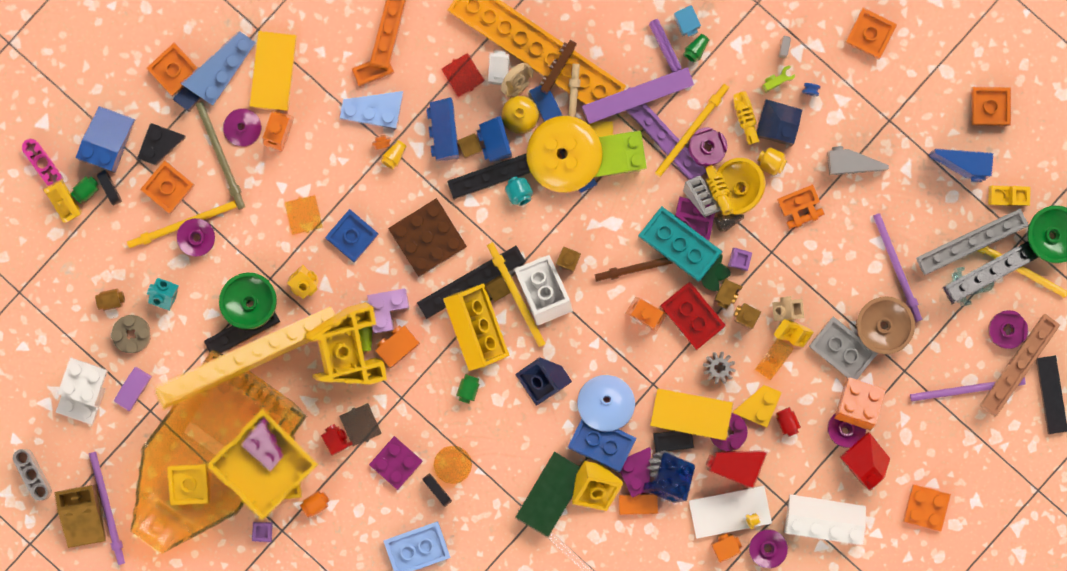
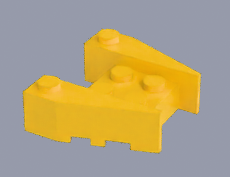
M365 302L349 306L304 335L310 341L318 340L324 372L312 374L313 378L321 382L361 383L367 385L387 380L384 361L378 358L364 361L358 329L376 324L372 305Z

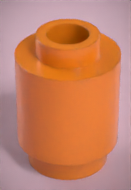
M317 491L304 499L300 507L308 518L310 516L314 517L329 507L328 502L330 500L325 492L320 493Z

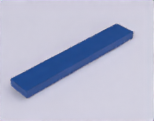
M542 86L529 90L544 122L553 117L563 116L551 90L548 95L541 92ZM565 148L560 151L563 159H565ZM593 178L588 185L579 189V192L582 193L596 186L595 179Z

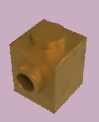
M743 303L742 306H737L733 314L736 316L734 321L749 329H753L761 311Z

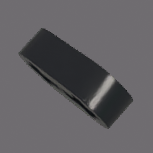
M104 170L98 173L97 177L111 204L115 206L122 202L108 172Z
M430 473L422 478L444 507L452 502L449 495Z

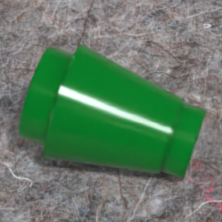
M700 34L685 48L683 55L689 61L696 63L697 60L701 59L710 41L709 38L704 34Z

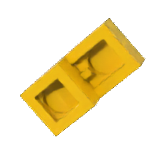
M991 185L988 191V205L1030 206V187Z
M783 319L773 335L778 339L789 341L794 346L804 347L814 332L801 324Z

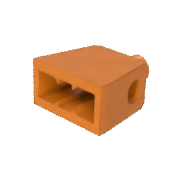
M278 111L271 112L263 134L264 145L283 151L294 117Z
M639 297L634 298L626 311V314L656 332L667 316L663 311Z

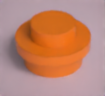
M386 135L375 137L372 145L375 146L376 150L390 146L389 142L391 139L386 138Z

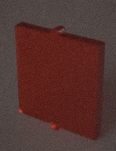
M468 53L458 59H453L450 64L441 69L458 98L468 91H473L475 87L485 82Z

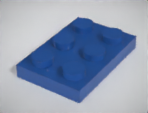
M581 419L568 448L620 473L637 438L619 429L611 432L595 430Z

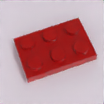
M690 281L660 305L695 350L699 349L726 327L724 322Z

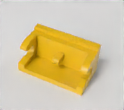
M62 179L43 189L64 223L81 215L80 207Z

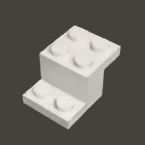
M70 357L57 393L61 395L56 413L93 425L106 389L102 386L108 370Z

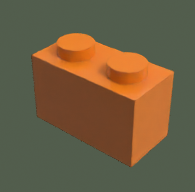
M400 325L391 332L392 336L388 340L384 338L377 344L378 348L375 351L390 368L420 344L405 325L403 327Z

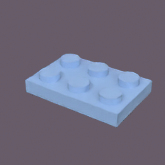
M438 521L383 540L394 571H415L451 558Z

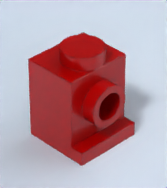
M335 424L325 428L326 433L321 435L331 455L337 454L353 445L351 441L347 442L345 431L340 429L339 426L336 427Z

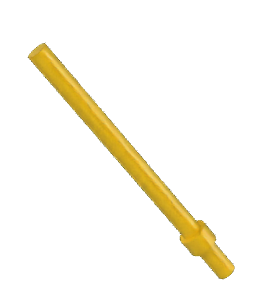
M723 84L717 93L710 97L707 106L655 171L657 176L661 177L712 110L719 106L722 102V97L729 90L726 84Z
M231 201L151 233L145 232L140 234V237L127 241L128 247L130 249L143 243L144 245L149 244L156 238L177 231L189 219L199 218L206 220L235 209L237 205L235 201Z
M493 242L487 244L486 246L493 257L492 262L498 267L538 346L545 345L546 343L504 264L503 256L499 254Z
M989 245L978 250L981 254H987L994 259L1003 255L990 248ZM1022 266L1015 270L1063 298L1067 296V290Z

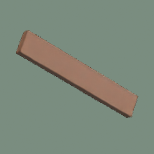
M1043 314L979 406L994 417L999 414L1060 327L1058 322L1047 314Z

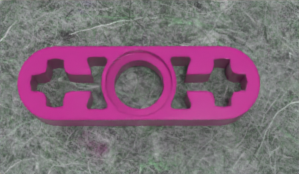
M34 139L25 140L22 144V151L48 186L54 183L49 182L51 177L48 173L43 174V172L48 170L53 175L58 176L56 178L57 181L63 180L62 174L40 143ZM29 143L32 145H36L34 147V150L39 154L34 159H32V157H34L35 154L32 151H27V149H29ZM40 158H46L48 162L47 166L43 169L37 165Z

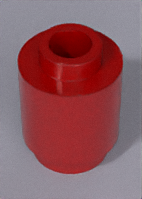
M790 407L776 413L778 417L776 419L783 435L787 434L790 437L799 433L798 429L801 426L795 412Z

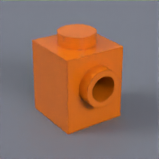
M722 534L717 537L718 541L711 543L719 562H723L741 553L739 549L742 548L741 542L738 537L734 538L732 534Z

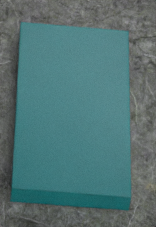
M663 206L660 207L638 235L639 238L698 282L701 281L723 253L722 250Z

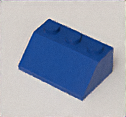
M452 97L430 102V107L427 108V117L432 121V126L429 127V136L434 139V145L431 146L432 157H436V161L459 159Z

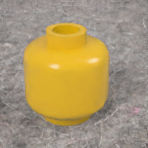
M771 147L766 152L762 150L757 160L760 162L759 167L773 176L778 173L781 174L787 163L785 154Z

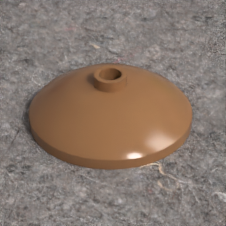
M884 296L869 301L861 309L857 318V332L860 340L868 349L879 354H893L902 350L909 344L914 335L915 320L911 310L904 302L894 297ZM882 322L887 324L886 329L881 328Z

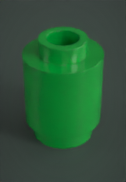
M85 176L72 188L73 191L70 194L82 204L84 201L87 202L99 190L97 187L99 183L92 176L89 178Z
M465 374L464 379H461L456 396H459V401L470 404V401H475L480 386L478 384L479 378Z

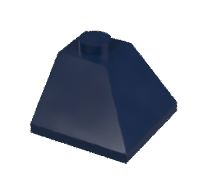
M765 99L756 130L758 137L793 146L800 125L802 109Z
M541 357L515 374L536 406L572 383V380L561 365Z

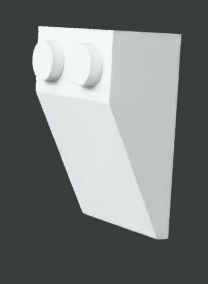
M550 255L514 269L537 326L573 311L569 296Z

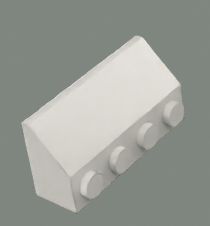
M789 494L784 533L863 545L866 528V506Z

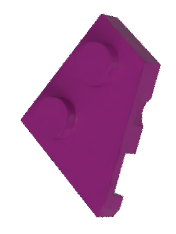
M679 197L675 216L709 241L715 213L704 217L690 199Z

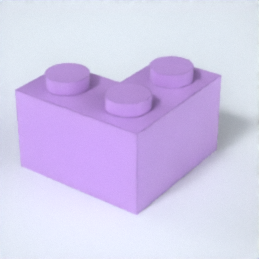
M405 288L367 295L368 303L373 306L376 324L373 325V331L375 334L394 330L391 311L410 308Z

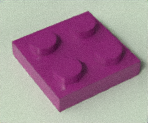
M393 436L369 465L398 490L423 460L397 437Z

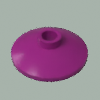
M236 109L228 114L223 124V131L228 141L240 147L253 144L259 138L262 129L259 117L249 109ZM241 123L245 125L243 130L238 129V125Z
M199 218L189 219L179 227L177 243L185 254L194 257L203 256L214 246L215 232L207 221ZM199 234L200 240L195 241L194 235Z
M835 414L828 422L830 438L841 447L851 448L866 434V429L834 419ZM842 428H847L848 433H843Z
M762 530L752 538L749 545V553L752 560L760 567L774 568L785 560L788 553V545L785 538L779 532ZM766 545L771 546L770 552H765L764 547Z

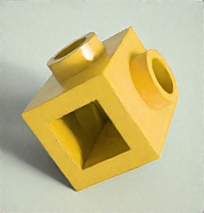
M302 265L289 276L287 284L296 296L300 295L304 299L307 295L312 296L318 290L319 280L312 270L309 271Z

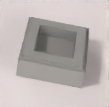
M783 36L778 57H787L791 41L790 37Z

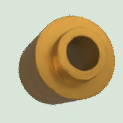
M117 288L100 292L98 295H95L98 310L103 309L105 311L122 307L125 297L123 291L120 292Z

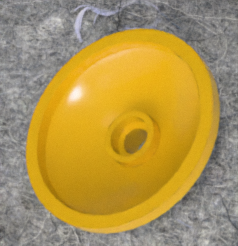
M747 158L731 159L718 168L717 172L722 173L730 192L729 200L734 209V212L731 214L738 215L752 210L760 202L765 191V176L762 169L755 162Z

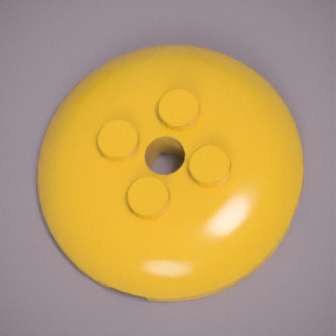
M557 116L540 124L529 139L526 153L529 170L538 183L549 190L561 193L577 191L588 185L597 175L603 155L602 145L595 130L585 121L572 116ZM565 148L568 153L567 157L561 159L559 152Z

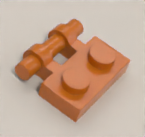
M813 184L777 199L783 216L791 214L793 220L786 222L789 229L799 228L803 226V223L811 220L816 221L818 217L825 215L823 208L815 210L813 206L820 203ZM807 208L809 213L799 217L798 211Z

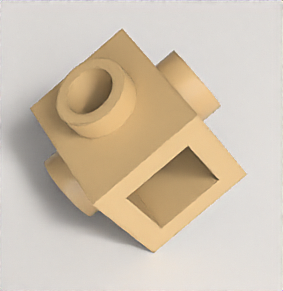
M791 296L780 297V301L772 302L774 321L786 319L794 322V319L804 318L802 299L791 300Z

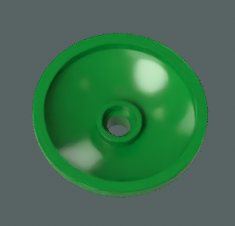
M1055 205L1043 208L1033 216L1029 223L1028 241L1030 247L1044 261L1050 263L1067 261L1066 207ZM1050 232L1054 234L1053 239L1049 236Z
M251 272L238 274L228 280L223 286L219 297V307L223 317L234 327L245 330L258 328L268 322L274 314L277 305V296L272 284L262 275ZM249 301H253V305L251 307L247 306V303Z

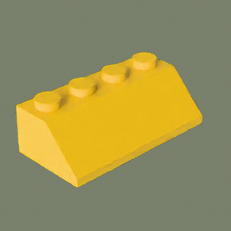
M484 283L443 298L469 371L488 366L509 356Z

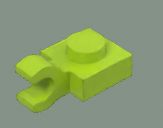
M785 66L781 71V75L777 77L772 75L765 79L766 83L762 86L765 93L795 78V74L787 76L785 73L786 70L791 68L790 66Z

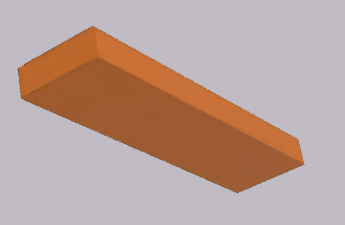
M386 0L370 66L389 69L406 0Z

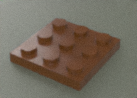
M437 198L388 228L418 277L467 247Z

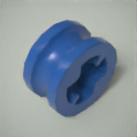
M804 83L805 89L802 90V93L819 96L818 89L821 86Z

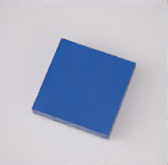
M349 209L325 238L355 263L379 233Z

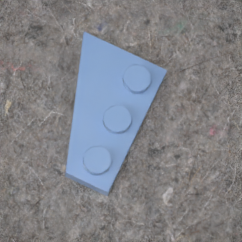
M403 91L343 99L340 119L397 129Z

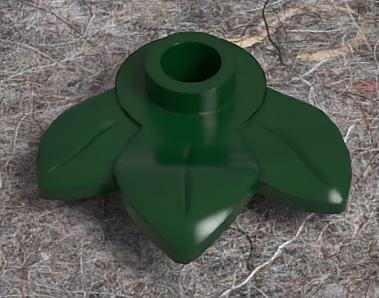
M722 254L701 279L703 286L708 290L719 291V281L731 275L730 270L721 264Z

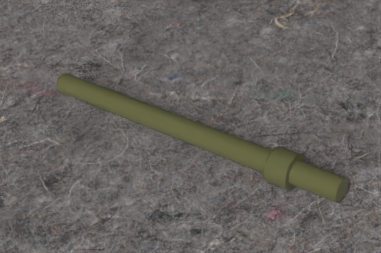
M199 102L196 104V107L230 187L228 189L230 195L234 197L238 209H243L246 206L240 194L242 191L235 182L203 102Z

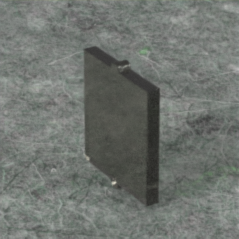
M369 403L358 408L353 407L351 411L340 415L346 433L353 443L352 446L364 441L369 442V439L382 434Z

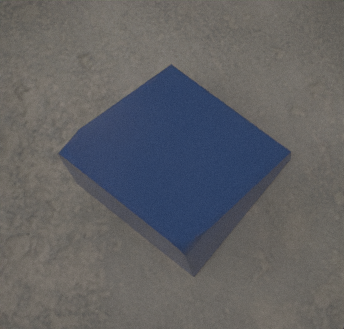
M184 86L173 100L190 112L201 97Z

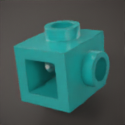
M157 278L154 284L149 285L147 295H149L148 303L170 311L177 298L179 285Z

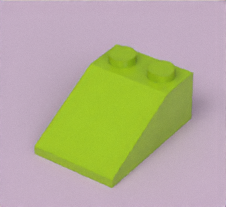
M641 131L599 137L603 155L600 169L595 177L647 169Z

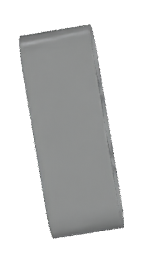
M29 449L17 450L13 454V462L31 496L39 501L48 499L52 494V489L34 454ZM22 452L27 455L25 463H22L19 459ZM31 469L35 470L36 472V478L34 480L30 479L28 476V473ZM40 486L44 487L45 489V495L43 497L39 496L37 493V489Z

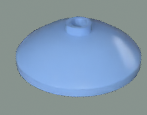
M611 375L596 376L587 381L581 388L577 400L578 412L582 420L589 427L602 432L615 431L625 426L631 419L635 409L634 394L629 385L618 377ZM608 397L610 402L605 403L603 399Z

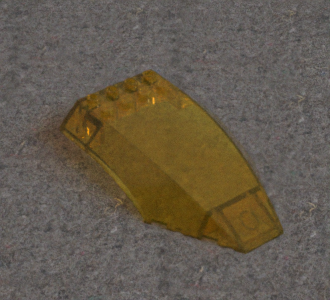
M212 349L202 365L222 357L224 354ZM251 371L244 372L173 405L156 430L142 446L141 463L138 471L139 478L135 494V508L133 509V522L131 523L130 532L163 554L235 516L245 503L208 466L210 502L170 505L167 467L172 465L208 464L226 445L230 444L241 433L242 429L262 409L291 438H293L307 416L296 403Z

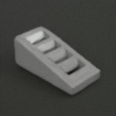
M701 176L685 182L683 192L704 217L720 211V206L714 200L711 191Z

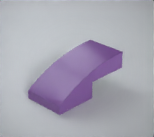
M134 367L115 397L114 402L128 411L132 410L152 376L138 367Z

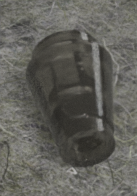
M721 213L714 218V222L720 232H726L744 219V215L729 214L724 216Z

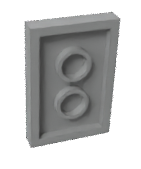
M834 316L809 345L812 350L844 376L856 380L878 354L868 349L855 333Z

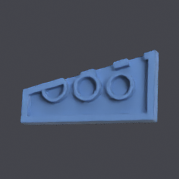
M238 31L214 55H211L202 66L198 67L192 75L180 84L211 105H214L256 42Z

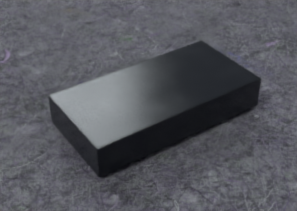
M677 431L653 433L656 453L694 448L692 434Z

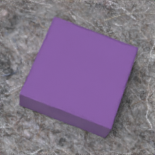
M732 248L728 266L748 271L752 252Z
M253 522L252 541L272 542L273 522Z

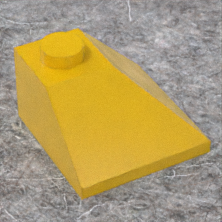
M584 461L576 474L572 503L607 511L623 486V481L602 464Z

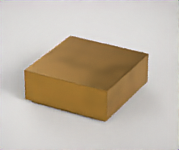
M475 133L457 140L464 158L482 152Z
M501 275L484 284L494 302L511 293Z

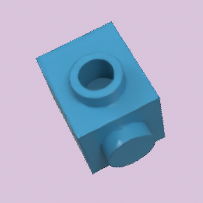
M692 5L675 12L673 15L682 36L688 35V37H691L698 33L701 24Z

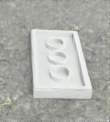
M764 485L689 500L696 539L750 528L745 517L747 514L752 515L756 513L758 515L760 524L754 527L772 524Z

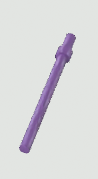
M875 214L873 218L907 301L905 303L910 308L915 322L923 320L917 307L919 305L918 301L913 297L881 214Z
M1025 377L1018 386L1026 385ZM995 382L910 394V400L912 402L990 390Z
M92 452L89 453L112 541L110 543L111 548L115 552L118 565L125 563L122 552V540H119L97 453Z

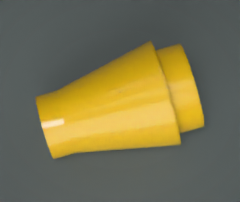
M397 140L382 155L381 162L390 169H394L395 166L398 167L407 146Z

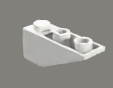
M495 50L494 53L489 55V84L501 85L509 72L510 59L505 51Z

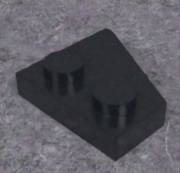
M150 123L137 159L157 165L186 136Z

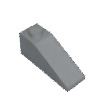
M843 146L832 147V150L827 152L829 175L876 172L889 169V165L850 149H843Z

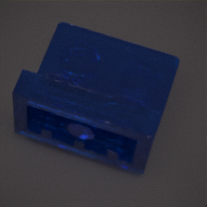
M665 452L661 457L656 480L645 483L643 490L673 503L686 502L695 464Z

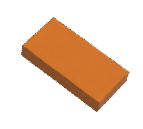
M370 61L352 68L359 87L394 73L391 63L388 70L370 66Z
M641 494L633 498L631 495H619V515L658 514L657 494Z

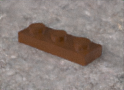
M570 40L568 44L564 42L559 51L561 56L558 60H553L549 68L552 71L549 76L545 75L539 84L542 86L541 92L548 95L575 50L576 42Z

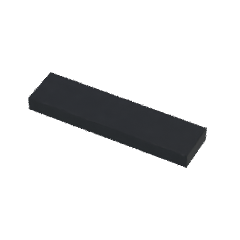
M274 312L270 320L258 328L245 330L232 325L204 340V343L212 358L281 321L276 312Z
M1056 355L1037 358L1036 363L1048 434L1067 432V420Z

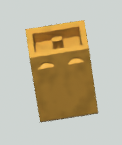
M97 484L54 492L57 511L68 548L106 541Z

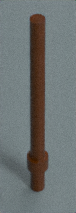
M664 257L623 268H610L609 271L597 273L594 276L596 282L609 278L614 280L622 275L672 264V262Z

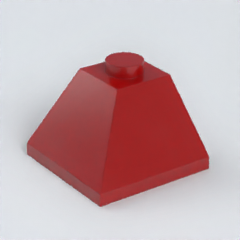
M870 432L865 434L840 456L859 482L869 491L885 478L890 462V457Z

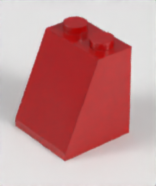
M762 450L714 452L707 459V470L754 488L768 452Z

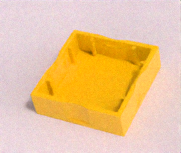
M262 409L242 429L241 433L230 444L226 445L207 466L261 520H264L318 464ZM263 419L267 421L266 427L270 435H274L276 444L284 455L271 471L241 446Z

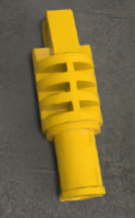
M746 91L734 94L735 111L737 112L740 127L744 129L747 144L751 145L760 142L755 128L757 121L755 120L752 104Z
M713 165L706 167L708 175L706 181L714 200L719 203L722 214L726 216L733 213L734 209L729 200L730 192L722 173L717 172Z

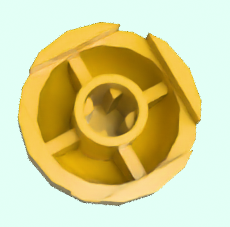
M515 96L505 102L501 111V118L504 126L509 131L525 134L536 127L539 120V110L532 99L526 96Z

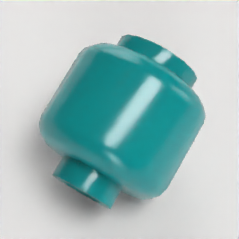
M513 177L505 187V193L514 205L523 206L532 199L533 190L525 178Z

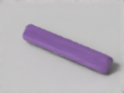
M652 20L649 22V26L671 71L676 72L680 70L681 65L659 20Z

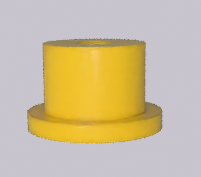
M756 513L745 516L747 524L751 529L760 524V519Z

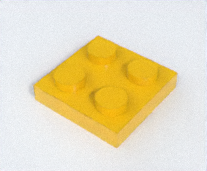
M207 464L172 465L167 467L170 505L210 502Z

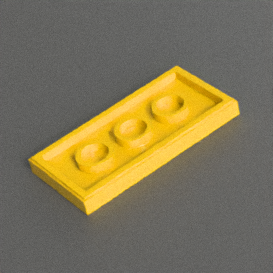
M258 31L250 107L288 111L297 35Z
M658 388L650 426L726 441L734 403Z

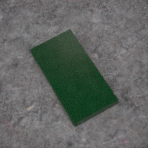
M554 452L515 518L548 538L573 496L576 474L581 467Z

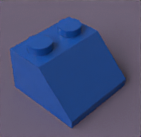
M501 116L479 124L480 130H477L479 140L484 141L486 147L482 148L485 160L489 159L490 163L512 157Z

